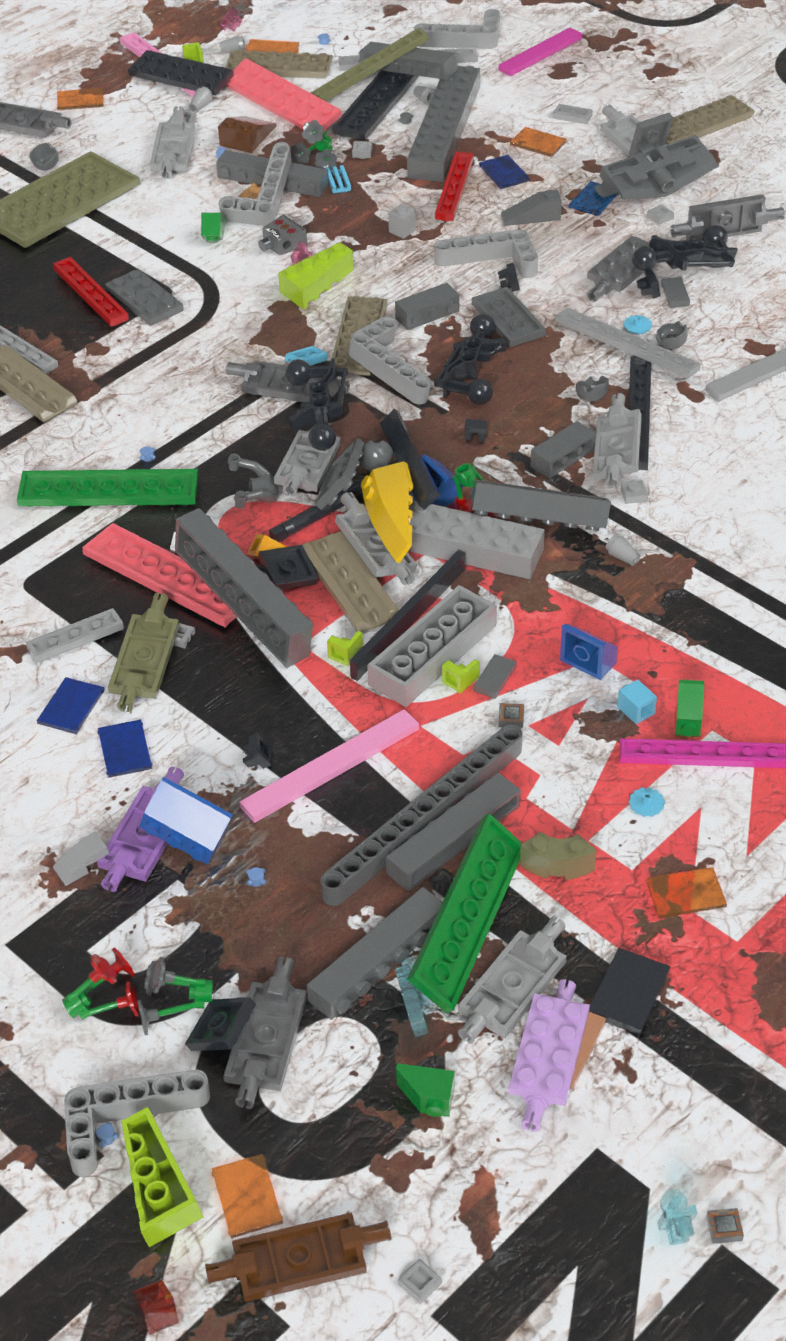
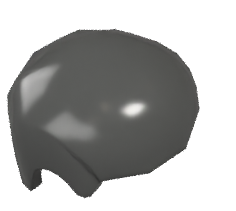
M42 143L32 149L29 158L37 169L46 171L56 166L59 161V153L50 143Z
M677 321L675 324L668 323L662 325L656 334L658 344L669 350L680 348L688 337L687 325L683 326L680 321Z
M590 376L586 381L576 383V393L585 401H599L607 394L609 379L601 376L598 381H595Z
M370 440L364 444L362 448L363 455L360 457L359 462L364 469L372 472L373 469L389 465L393 460L394 453L385 441L374 443Z

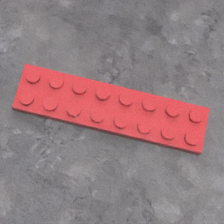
M247 58L233 69L234 76L225 85L303 129V125L306 122L310 123L312 120H317L319 125L324 127L325 131L342 115L339 108Z
M114 523L82 547L83 554L159 594H166L169 599L223 627H226L237 617L181 557Z

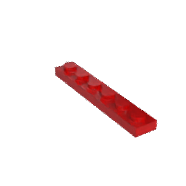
M455 152L435 211L436 220L454 221L474 160V153Z
M71 257L53 263L54 270L111 327L129 320L128 313Z

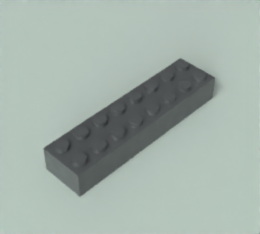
M200 508L177 518L175 552L234 612L286 669L309 657L313 624L308 617H305L298 610L296 604L290 601L283 594L282 590L269 580L266 573L261 572L255 566L253 560L247 557L240 550L239 546L227 537L224 530L219 529L211 517L206 515Z

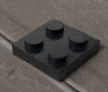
M302 545L259 551L258 559L266 575L281 590L317 584L318 576Z
M250 997L212 999V1002H209L185 1045L191 1051L230 1050L237 1042L244 1025L249 1021L256 1003Z

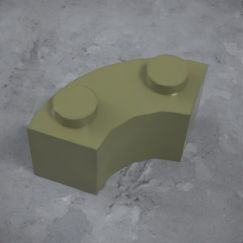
M539 832L521 844L520 865L527 871L540 877L548 878L550 875L565 876V880L585 876L595 870L597 850L579 834L571 838L557 839Z

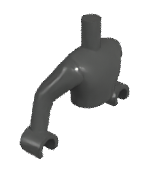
M234 453L228 457L230 471H237L239 467L253 470L259 476L258 478L249 479L248 493L244 491H237L235 493L236 508H245L246 501L253 499L274 503L277 500L278 493H283L284 486L274 484L272 474L258 462L242 459L238 454Z

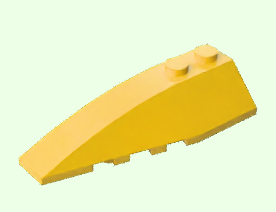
M404 461L373 469L370 475L365 476L361 483L363 498L370 520L383 544L398 563L402 561L412 546V525H410L412 511L409 510V505L412 504L413 497L409 495V491L413 489V483L408 464Z

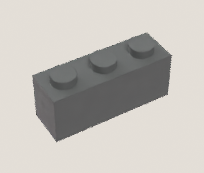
M448 283L441 284L395 301V318L407 330L459 312L460 295Z
M578 421L574 422L531 450L530 467L548 479L552 478L595 450L596 432Z

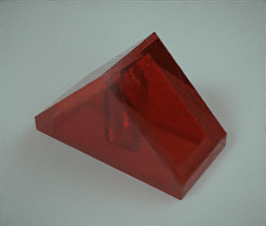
M163 1280L133 1291L149 1335L179 1323L173 1296Z

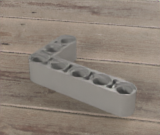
M496 9L486 10L483 25L416 24L414 30L420 27L429 37V40L419 45V47L496 48L500 28V12Z
M279 142L273 146L258 199L224 196L219 200L220 213L227 222L266 226L275 220L292 163L290 147L287 143Z
M521 229L439 240L434 244V263L438 266H451L513 257L522 277L532 278L537 275L538 255L528 233Z
M389 316L381 317L352 334L348 351L351 358L415 404H425L427 402L431 381L386 348V346L394 342L398 324L394 318Z
M188 1070L76 1087L68 1091L64 1098L67 1152L73 1173L79 1177H87L92 1175L98 1167L95 1136L96 1123L126 1119L146 1107L149 1108L152 1115L202 1107L210 1099L206 1074L200 1070Z

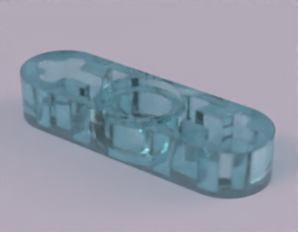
M405 964L396 967L395 972L416 1038L428 1034L429 1031L416 987L407 980L411 970L409 965Z

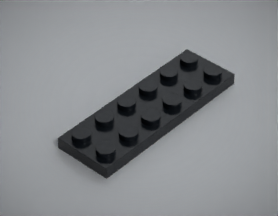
M146 50L128 69L129 76L193 91L206 87L215 96L234 76L233 69L151 50Z

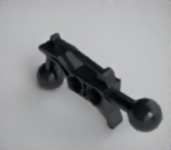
M713 225L704 232V242L700 239L672 241L652 235L649 246H642L635 250L632 255V263L636 269L643 272L653 269L656 263L666 262L671 269L679 268L683 271L687 267H733L738 249L737 247H727L728 235L726 230L721 226Z
M477 314L470 322V331L473 336L465 337L463 342L453 344L454 350L444 364V368L438 378L434 379V386L443 388L444 398H447L451 392L467 395L469 400L476 405H484L492 399L493 388L489 381L483 378H475L478 377L483 361H491V356L498 352H505L507 348L505 339H488L495 332L494 319L487 314ZM466 379H475L470 383L462 382Z
M331 358L329 366H310L304 360H292L285 368V376L291 384L301 386L305 385L310 378L321 379L317 382L309 383L310 402L301 403V410L296 415L289 417L290 426L292 429H298L303 426L314 425L309 432V442L313 448L326 451L336 441V433L328 423H333L332 418L343 414L342 403L348 369L346 367H336L335 358ZM338 376H342L341 384L338 389ZM338 391L336 402H332V398Z

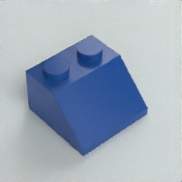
M423 454L422 459L440 493V496L432 504L442 507L451 504L457 497L456 485L452 478L454 474L441 462ZM409 491V495L413 497V502L414 500L416 501L412 491Z
M564 623L561 632L560 661L602 680L617 662L618 646L579 627Z

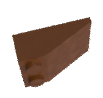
M247 116L227 117L218 126L219 145L252 153L277 127L276 123Z

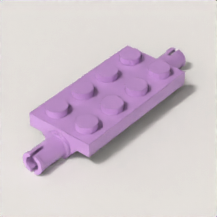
M566 980L559 981L555 998L535 993L533 996L508 1087V1094L520 1096L527 1105L521 1126L526 1130H529L532 1121V1131H539L543 1111L552 1104L566 1106L590 1010L589 1004L572 1001L576 984L570 980L567 989L565 987Z

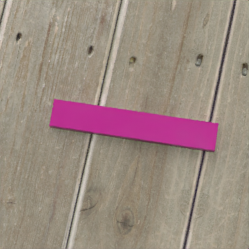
M569 27L499 64L498 70L513 76L581 40L582 33Z

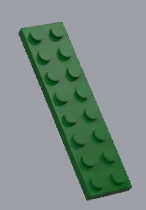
M198 469L22 471L17 504L18 506L28 507L196 504L199 474Z
M490 813L482 817L407 978L412 985L446 1014L455 1009L520 861L521 844L523 843Z

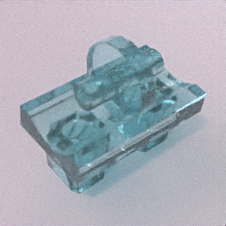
M678 1190L667 1191L660 1201L663 1214L657 1221L659 1231H667L670 1245L687 1243L689 1237L694 1235L692 1221L698 1214L696 1205L688 1207L686 1196Z

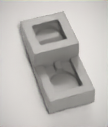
M95 831L71 847L55 863L53 869L63 884L67 886L87 875L88 870L86 866L108 855L109 851Z

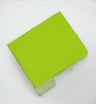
M199 42L182 45L184 59L204 63L203 51Z
M357 631L351 639L345 637L338 638L331 635L327 640L328 658L349 666L352 657L363 647V633Z
M476 659L467 666L463 664L456 665L449 660L442 665V683L459 693H462L479 678V661Z

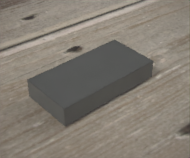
M681 277L662 279L661 285L670 308L690 306V298Z
M494 654L474 684V692L496 699L516 669L517 661Z

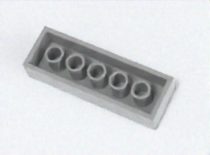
M415 500L409 509L412 511L410 525H412V546L408 552L448 561L457 551L465 554V565L531 579L544 550L545 529L430 504L423 510Z
M458 585L367 665L368 685L407 707L442 675V665L447 660L455 664L496 627L497 605Z

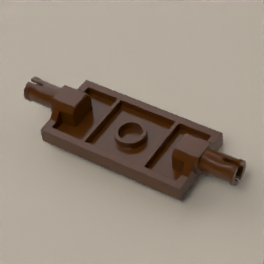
M350 1212L233 1240L234 1255H232L231 1259L205 1264L208 1283L212 1284L236 1277L237 1280H240L244 1301L249 1302L367 1273L363 1256L365 1246L391 1241L390 1228L388 1227L387 1220L360 1227V1225L355 1224L353 1214Z

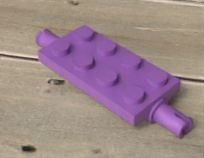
M172 766L168 769L165 778L179 784L184 777V772L180 768H176L173 773L175 767ZM159 783L153 788L141 787L106 845L109 854L97 860L98 868L108 870L105 878L101 881L102 887L108 891L112 886L111 891L115 892L124 875L146 882L168 845L166 841L148 834L139 827L144 811Z

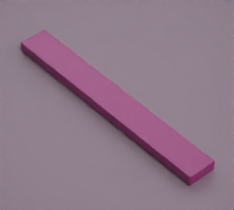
M620 738V763L786 768V744Z

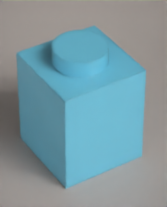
M639 680L626 684L619 689L617 707L635 724L655 714L657 696Z

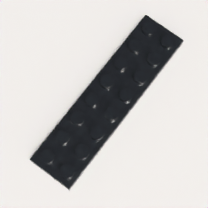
M381 70L333 125L332 134L365 141L419 76Z

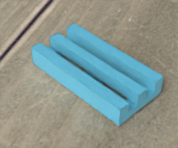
M344 165L340 166V169H337L336 166L333 167V170H330L329 167L325 168L328 169V181L333 193L351 191V184ZM339 174H341V176H342V179H343V181H344L345 187L343 186V183H342V180H341ZM332 175H335L339 188H336Z
M310 346L287 353L285 361L290 362L301 359L309 365H314L327 361L328 354L315 346Z

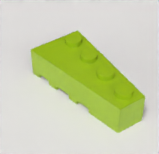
M339 242L278 272L279 292L303 310L306 309L311 300L316 301L321 292L331 289V284L341 281L353 271V250Z
M146 1107L122 1120L121 1123L130 1163L131 1179L134 1185L135 1202L139 1213L140 1230L148 1246L151 1247L204 1218L152 1113Z

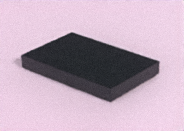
M618 948L591 1002L589 1012L605 1017L608 1024L641 1035L667 980L671 966Z

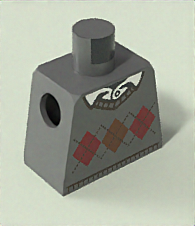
M283 214L263 227V239L258 242L259 248L263 252L271 249L278 255H284L306 247L307 232L305 228Z

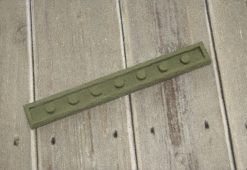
M419 27L310 93L324 101H328L428 41L429 37Z

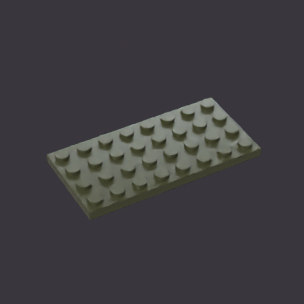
M90 151L0 199V233L26 248L51 233L60 230L69 223L76 221L78 218L89 214L114 198L119 197L123 193L132 190L140 185V178Z

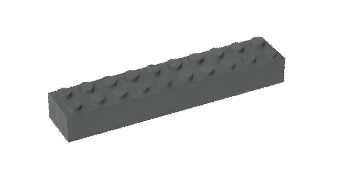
M458 66V70L447 80L439 79L407 158V178L444 182L480 88V68Z

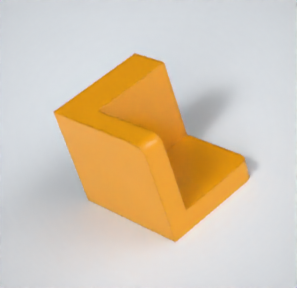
M256 534L247 555L258 559L259 551L287 546L266 535Z

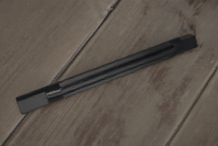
M396 460L389 465L396 464L398 461ZM363 479L351 485L345 492L343 490L337 494L338 498L331 506L327 504L321 510L315 505L269 530L270 538L281 542L345 506L341 502V497L344 493L348 492L349 494V492H352L356 499L362 497L361 483Z

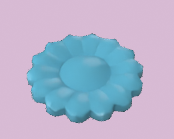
M630 316L624 321V328L632 334H645L652 328V321L644 316Z
M640 788L630 795L629 804L631 805V810H634L636 814L643 817H653L656 814H660V811L664 809L665 800L663 795L659 794L657 790Z

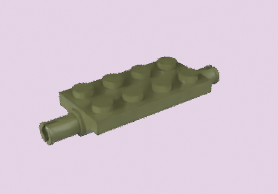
M155 593L151 607L144 614H132L108 684L109 693L121 695L117 704V708L120 711L125 712L126 706H128L127 712H131L136 697L157 698L180 626L179 619H170L164 613L168 602L166 594L161 593L158 600L159 593Z

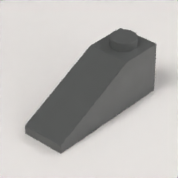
M558 190L538 192L502 211L501 217L504 226L561 220L562 200Z

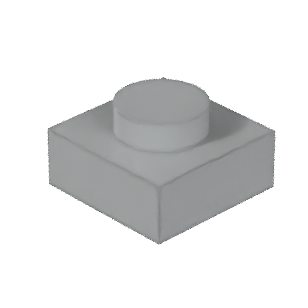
M354 141L353 158H371L372 142Z
M643 480L621 483V492L625 504L648 501V493Z

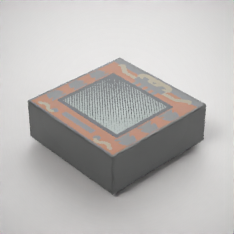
M499 703L498 727L516 725L519 728H523L524 704Z
M738 1208L707 1211L706 1217L712 1244L743 1241L744 1234Z

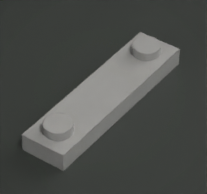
M114 608L27 641L26 646L34 661L39 663L123 630L124 626L122 620Z

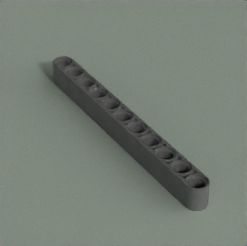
M506 725L327 870L320 880L321 895L324 903L330 906L343 903L386 867V857L390 851L399 848L410 836L419 833L430 821L439 818L449 807L455 806L463 800L466 794L476 790L486 779L492 778L515 760L522 752V730L516 725Z

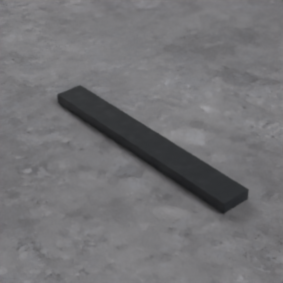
M631 356L628 409L630 411L639 409L641 413L638 470H648L651 362L637 356Z
M394 408L380 422V425L398 463L404 461L408 464L413 483L411 491L418 505L425 510L440 496V493L400 413Z
M457 551L350 660V676L352 679L358 681L368 671L367 665L405 633L465 571L464 553Z

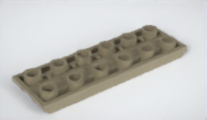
M234 50L230 52L225 68L234 69L247 58L280 77L324 79L329 74L333 55L326 53L310 54L308 52L301 54L293 52L276 53L275 51Z
M733 95L726 96L704 106H699L696 109L673 117L665 144L694 135L701 138L751 118L755 110Z
M359 296L347 297L332 358H335L336 367H346L348 373L371 376L372 372L349 356L351 336L354 332L385 316L387 299Z
M7 345L0 347V390L42 422L78 404L71 392Z
M342 531L327 535L319 540L301 544L318 578L356 632L360 631L363 633L382 626L399 611Z

